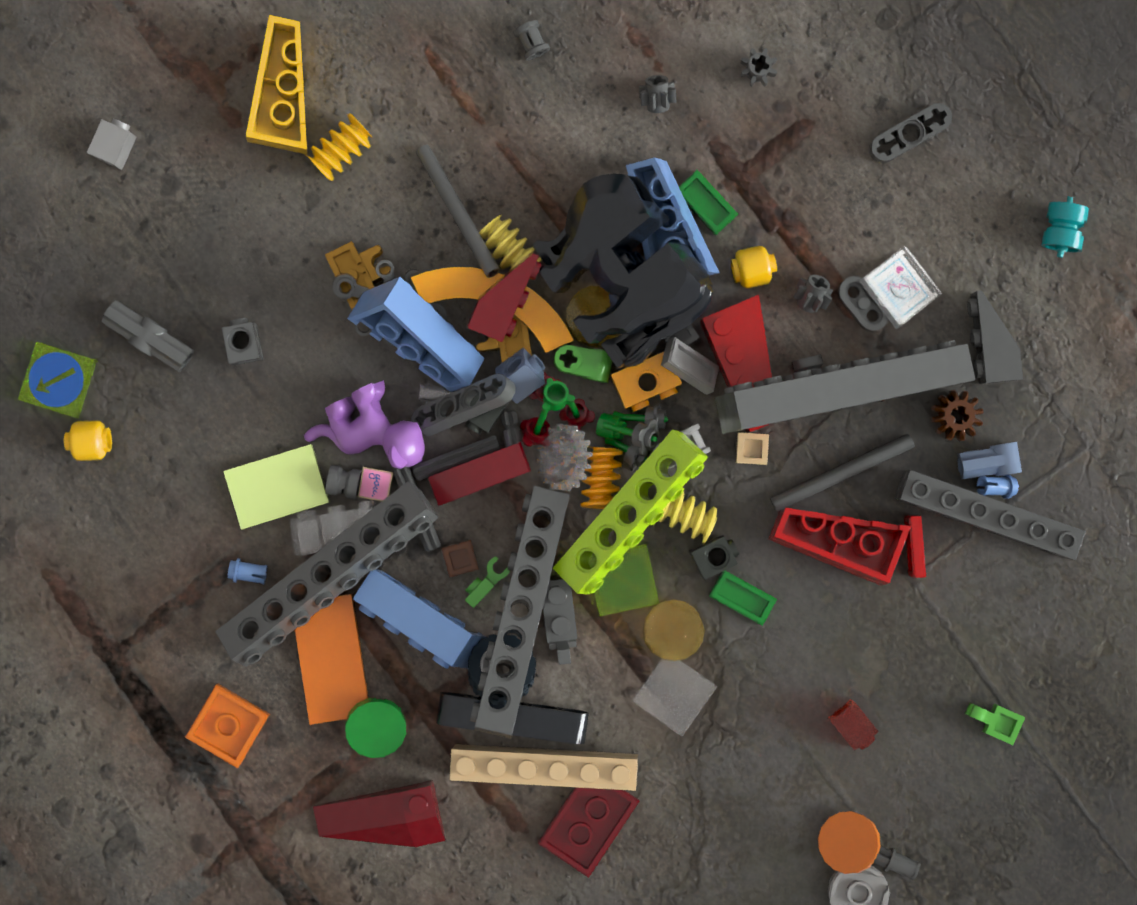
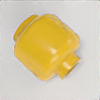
M763 246L740 249L736 252L735 258L731 259L735 283L740 282V285L744 288L767 285L771 282L772 273L777 272L774 254L768 255L766 248Z
M99 420L74 422L71 425L70 431L64 434L65 450L70 451L72 457L77 461L101 460L112 449L111 430L109 427L105 428V425Z

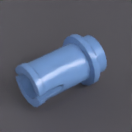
M1009 474L1002 477L980 476L977 480V487H985V489H977V492L984 496L1001 495L1004 499H1009L1017 494L1019 488L1017 479Z
M237 558L236 561H230L228 578L233 579L235 583H237V580L264 585L268 565L245 563Z

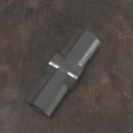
M117 300L107 308L101 322L107 327L129 339L128 342L149 356H155L178 372H181L192 358L195 350L190 348V346L168 334V330L146 316H140Z

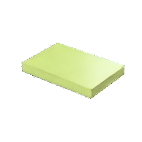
M312 444L223 471L241 530L330 503L329 497L325 493L326 487Z

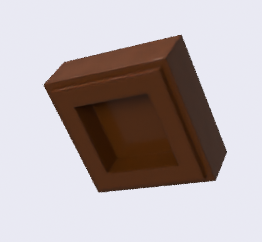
M471 540L441 548L449 578L479 570Z

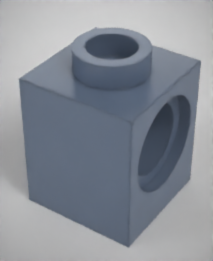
M524 348L495 368L496 374H503L515 383L516 389L512 400L516 404L545 384L543 372L545 367L543 362L537 355L533 354L531 356Z

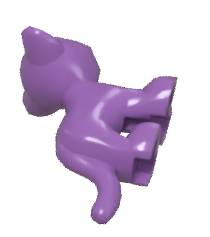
M384 380L359 388L351 394L352 397L341 399L326 407L325 411L330 425L319 424L313 426L304 434L307 442H312L322 436L328 437L346 454H357L374 445H382L390 464L397 469L412 467L422 462L425 452L422 431L417 422L403 420L390 424L383 413L379 401L385 394ZM357 406L360 416L352 420L351 415Z

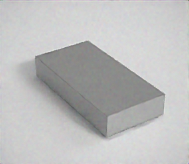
M676 337L668 339L661 366L706 395L714 392L719 366Z

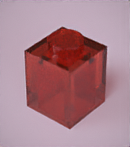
M852 699L828 717V720L854 751L858 748L863 750L875 741L874 735L879 732Z

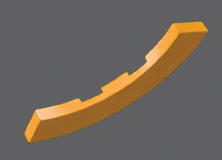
M450 267L427 271L411 277L417 293L426 302L433 303L454 298L478 300L479 296L504 275L498 273L493 277L487 278L480 268ZM526 286L525 290L529 292L523 309L517 307L514 315L532 331L544 352L547 353L574 341L557 312L547 301Z

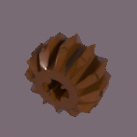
M956 390L949 391V399L944 395H940L938 400L942 406L932 405L931 410L939 413V416L930 418L931 423H941L935 432L941 434L947 430L945 439L951 441L955 435L959 442L964 441L965 433L971 437L975 436L976 431L972 425L982 426L983 424L981 420L975 418V415L984 413L982 408L975 410L973 408L978 403V398L974 397L967 402L968 391H962L958 397ZM959 409V415L963 416V418L955 423V417L951 415V412Z

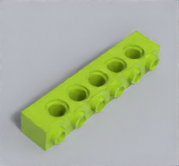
M672 429L553 569L577 594L595 593L603 585V578L609 571L615 570L623 562V555L626 551L640 543L644 537L642 533L646 528L661 519L664 514L663 509L667 504L681 496L684 491L683 486L687 481L701 473L705 466L703 463L707 460L708 456L684 433ZM675 461L677 471L670 477L668 467L670 463ZM654 484L656 486L657 493L656 496L650 500L648 497V490ZM634 507L636 518L630 523L628 513ZM614 530L616 533V541L611 546L609 544L608 537L609 534ZM594 553L596 564L591 568L589 566V558Z

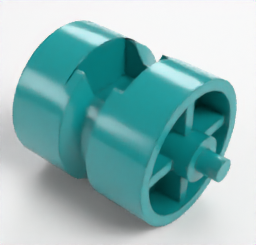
M1070 196L1067 197V202H1050L1048 204L1046 218L1049 219L1048 222L1053 226L1047 227L1046 231H1044L1041 246L1057 251L1058 258H1063L1066 252H1082L1084 236H1082V232L1078 229L1084 227V224L1087 223L1089 208L1073 203L1074 197Z

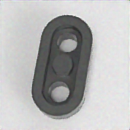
M858 276L846 278L838 288V297L841 303L864 330L873 332L882 329L887 324L889 318L861 283L863 278ZM850 287L857 289L858 296L856 298H851L848 295ZM869 311L876 313L877 319L875 322L867 319Z

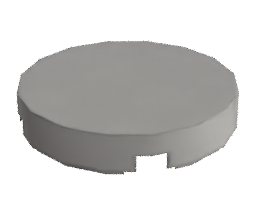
M873 865L860 873L844 874L835 871L829 880L827 890L831 905H888L890 896L889 886L885 877Z

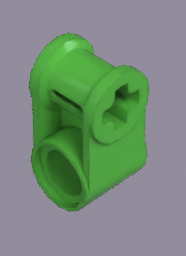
M565 345L560 347L554 355V365L562 373L580 376L581 378L597 382H609L612 360L605 350ZM567 351L572 352L571 357L576 359V363H571L569 368L564 367V361L559 360V357L564 356Z

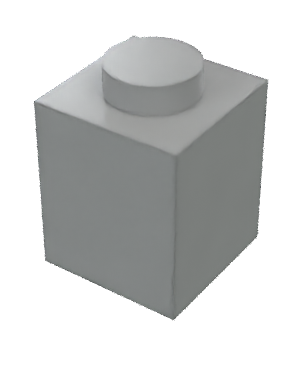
M114 118L111 123L101 119L87 153L95 159L122 170L137 137L129 131V125Z

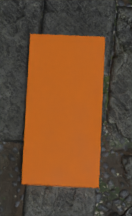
M353 594L337 596L330 606L320 609L310 617L307 624L295 629L309 725L347 719L349 711L357 703L369 698Z

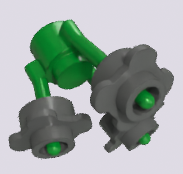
M657 403L655 407L647 406L645 415L624 414L614 411L613 415L602 413L597 422L596 435L605 438L606 444L626 452L623 461L631 466L630 470L633 472L637 466L640 467L650 454L649 449L654 448L658 444L660 429H665L666 422L668 421L666 410H661V403ZM624 421H641L645 423H638L633 430L627 428V423ZM624 435L632 436V444L629 447L618 439L622 440Z

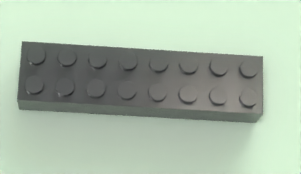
M955 340L929 347L923 346L904 352L884 354L875 358L855 360L841 365H830L812 371H801L783 377L767 378L754 382L753 385L752 382L734 385L733 387L725 388L724 395L715 397L722 434L966 383L974 381L975 375L968 344L956 346Z

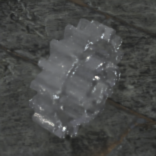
M556 424V428H548L549 436L543 441L544 445L537 446V450L541 452L540 457L536 458V462L541 463V467L537 472L538 474L545 475L542 482L550 484V489L571 491L572 488L580 487L579 480L587 479L584 471L585 469H591V465L587 463V459L593 456L592 452H587V447L591 442L590 440H583L585 431L578 430V426Z

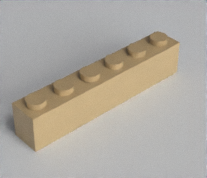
M455 744L451 749L450 780L636 791L638 754Z

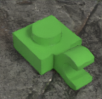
M497 556L489 560L487 576L483 580L477 577L465 590L469 594L465 601L473 608L498 581L505 578L510 572L507 568L502 573L494 571L493 565L499 559Z
M969 703L965 712L970 717L986 723L982 732L1011 745H1014L1025 720L1024 716L995 703L991 712L972 703Z

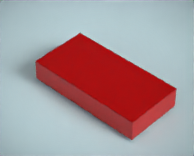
M919 515L905 516L904 525L911 526L906 538L908 575L913 578L926 577L922 517Z

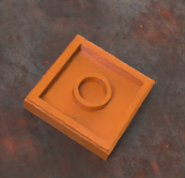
M216 684L185 738L234 767L239 768L270 714L222 685Z

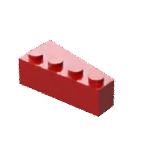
M759 295L700 320L702 329L728 388L747 382H752L753 385L754 382L772 378ZM767 425L749 428L745 430L747 433H750Z
M784 508L779 511L768 540L882 586L889 584L911 526Z

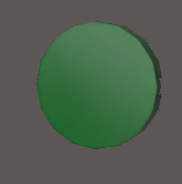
M367 698L357 703L349 711L345 723L346 739L351 748L360 755L369 758L385 757L394 753L402 745L406 736V718L401 708L394 702L387 699Z

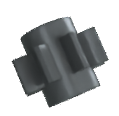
M751 48V58L741 59L740 63L746 66V69L741 72L740 76H747L751 80V87L755 82L760 81L765 87L768 83L767 75L775 77L777 71L771 68L776 63L777 58L770 59L767 55V48L762 53H756L755 49ZM757 62L763 64L760 73L754 71Z
M652 75L646 78L645 85L639 86L641 106H647V110L652 113L668 111L670 103L677 102L674 82L668 83V78L664 75Z
M810 275L808 280L800 278L795 287L796 292L793 297L797 299L798 306L806 312H817L819 307L826 310L832 300L831 294L833 289H830V283L820 275Z

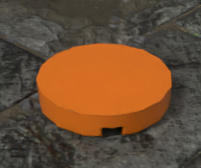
M853 811L839 812L829 817L821 827L818 837L819 851L824 861L833 870L844 874L860 873L870 868L881 848L880 834L875 824L864 815Z

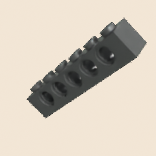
M912 470L903 471L894 497L895 500L1070 560L1077 559L1086 531Z

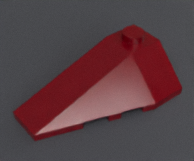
M433 780L313 806L319 837L408 847H419L446 840Z

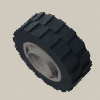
M494 634L488 635L486 639H481L478 645L473 647L468 660V681L470 686L473 687V692L479 695L481 699L483 691L478 690L481 673H488L491 661L485 660L489 641L496 642L497 635ZM506 635L503 638L505 645L510 648L518 647L521 644V640L515 635ZM533 651L521 697L529 693V688H532L534 683L536 660L533 657ZM507 663L500 664L509 668L507 673L500 674L496 672L501 678H509L514 674L512 666ZM493 694L488 699L493 705H506L507 703L505 697L501 694Z

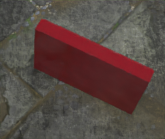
M574 787L539 839L538 844L589 878L640 800L626 790Z

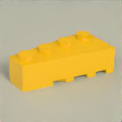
M269 15L246 131V140L250 143L307 154L300 21Z

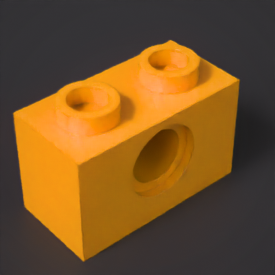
M664 352L646 359L637 366L627 367L610 375L624 409L631 407L633 412L649 406L648 399L659 395L661 400L678 393L676 387L682 384L680 377L661 366ZM648 374L654 377L656 385L652 391H644L640 388L638 381L642 375Z

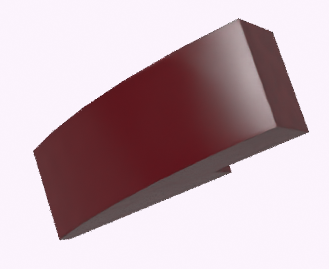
M520 442L430 476L428 480L438 506L530 472L531 468Z

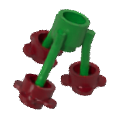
M545 372V384L529 395L530 399H538L544 403L539 417L523 420L520 424V428L524 433L522 442L528 447L533 445L548 447L551 444L552 438L549 436L550 424L545 420L550 410H561L559 418L569 425V430L572 433H579L585 424L592 423L595 420L594 412L587 409L583 399H575L574 395L569 394L568 387L561 380L547 376Z

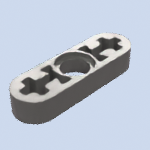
M941 103L933 104L878 135L869 147L872 159L878 163H888L941 133L952 121L950 109ZM932 111L936 115L942 113L944 118L941 120V126L935 122L925 130L923 123L933 116ZM912 125L917 128L919 136L916 141L910 142L904 139L902 130L905 126ZM892 133H895L899 144L890 148L888 151L889 156L884 152L879 154L877 152L880 146L879 142L882 141L884 145L890 143L895 139Z

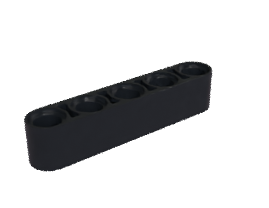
M440 692L436 723L448 727L474 730L476 722L470 721L474 702L481 703V697ZM489 702L490 706L494 709H501L505 706L503 704L493 705ZM520 702L512 735L570 744H585L589 713L575 709Z

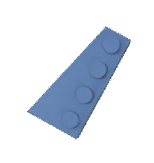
M651 158L626 165L628 176L639 177L647 187L654 202L670 219L642 242L645 259L650 258L667 243L686 244L709 276L720 273L667 161Z
M401 277L363 292L347 318L355 325L362 322L371 329L369 335L376 340L381 341L384 338L397 347L395 353L403 359L417 361L420 364V371L450 392L469 386L485 359L471 343L467 342L455 330L453 325L445 321L434 310L433 306L417 294L412 286Z
M376 569L369 572L353 597V600L361 604L358 608L361 612L371 618H375L377 615L385 621L383 626L396 635L402 632L410 638L408 643L421 652L427 649L433 653L434 657L432 659L446 669L449 666L468 668V660L473 647L477 646L481 639H486V636L479 632H468L464 629V622L447 613L443 615L439 612L441 610L439 606L421 596L419 598L416 597L415 591L384 571Z

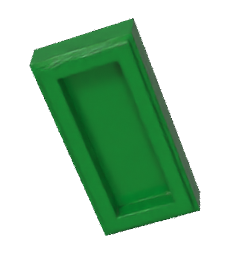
M698 170L679 186L688 207L715 236L738 216L733 207Z
M726 570L721 572L708 595L762 626L777 601L773 596Z

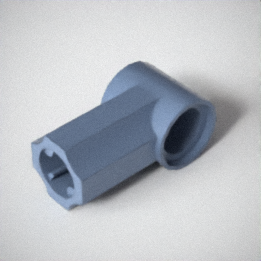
M1017 442L990 446L989 449L972 450L957 454V465L961 479L993 474L994 476H1002L1022 472Z

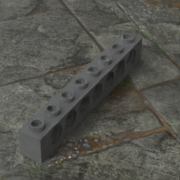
M410 481L406 482L215 632L231 660L246 667L258 662L262 654L273 646L281 644L286 639V636L297 627L307 624L311 616L320 609L330 606L342 592L356 586L360 578L369 571L379 568L386 558L394 552L402 550L408 541L418 533L428 530L439 517L423 492ZM404 516V520L398 525L399 519ZM380 535L379 540L374 544L375 538ZM356 553L354 560L350 562V558ZM331 573L330 578L326 581L327 575ZM307 591L305 598L302 600L303 594ZM283 610L282 615L278 618L279 613ZM259 628L257 635L254 637L256 630Z
M534 486L532 495L527 493L525 495L522 511L527 512L525 524H518L515 541H519L520 545L518 553L511 552L507 570L513 571L510 583L504 581L500 600L506 602L503 612L497 611L493 630H497L498 634L496 642L489 641L485 660L491 661L488 673H481L478 690L483 691L481 703L474 702L470 721L476 722L474 729L476 731L509 739L512 737L570 494ZM537 516H544L549 520L550 524L546 528H538L534 525L533 519ZM530 545H537L542 549L543 553L541 556L533 558L526 553L525 549ZM523 574H530L534 577L536 583L532 587H523L520 585L518 578ZM518 603L524 604L528 609V614L521 618L514 616L511 612V607ZM514 633L520 637L521 644L518 647L510 648L505 645L503 638L507 634ZM507 663L512 666L514 674L509 678H501L496 673L497 666ZM493 694H501L505 697L507 703L501 709H494L488 702L489 697Z

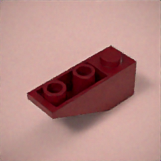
M531 252L479 296L467 328L500 342H503L505 336L511 337L517 320L512 319L517 307L523 309L529 292L525 290L529 278L532 280L536 279L542 264L537 261L538 254Z

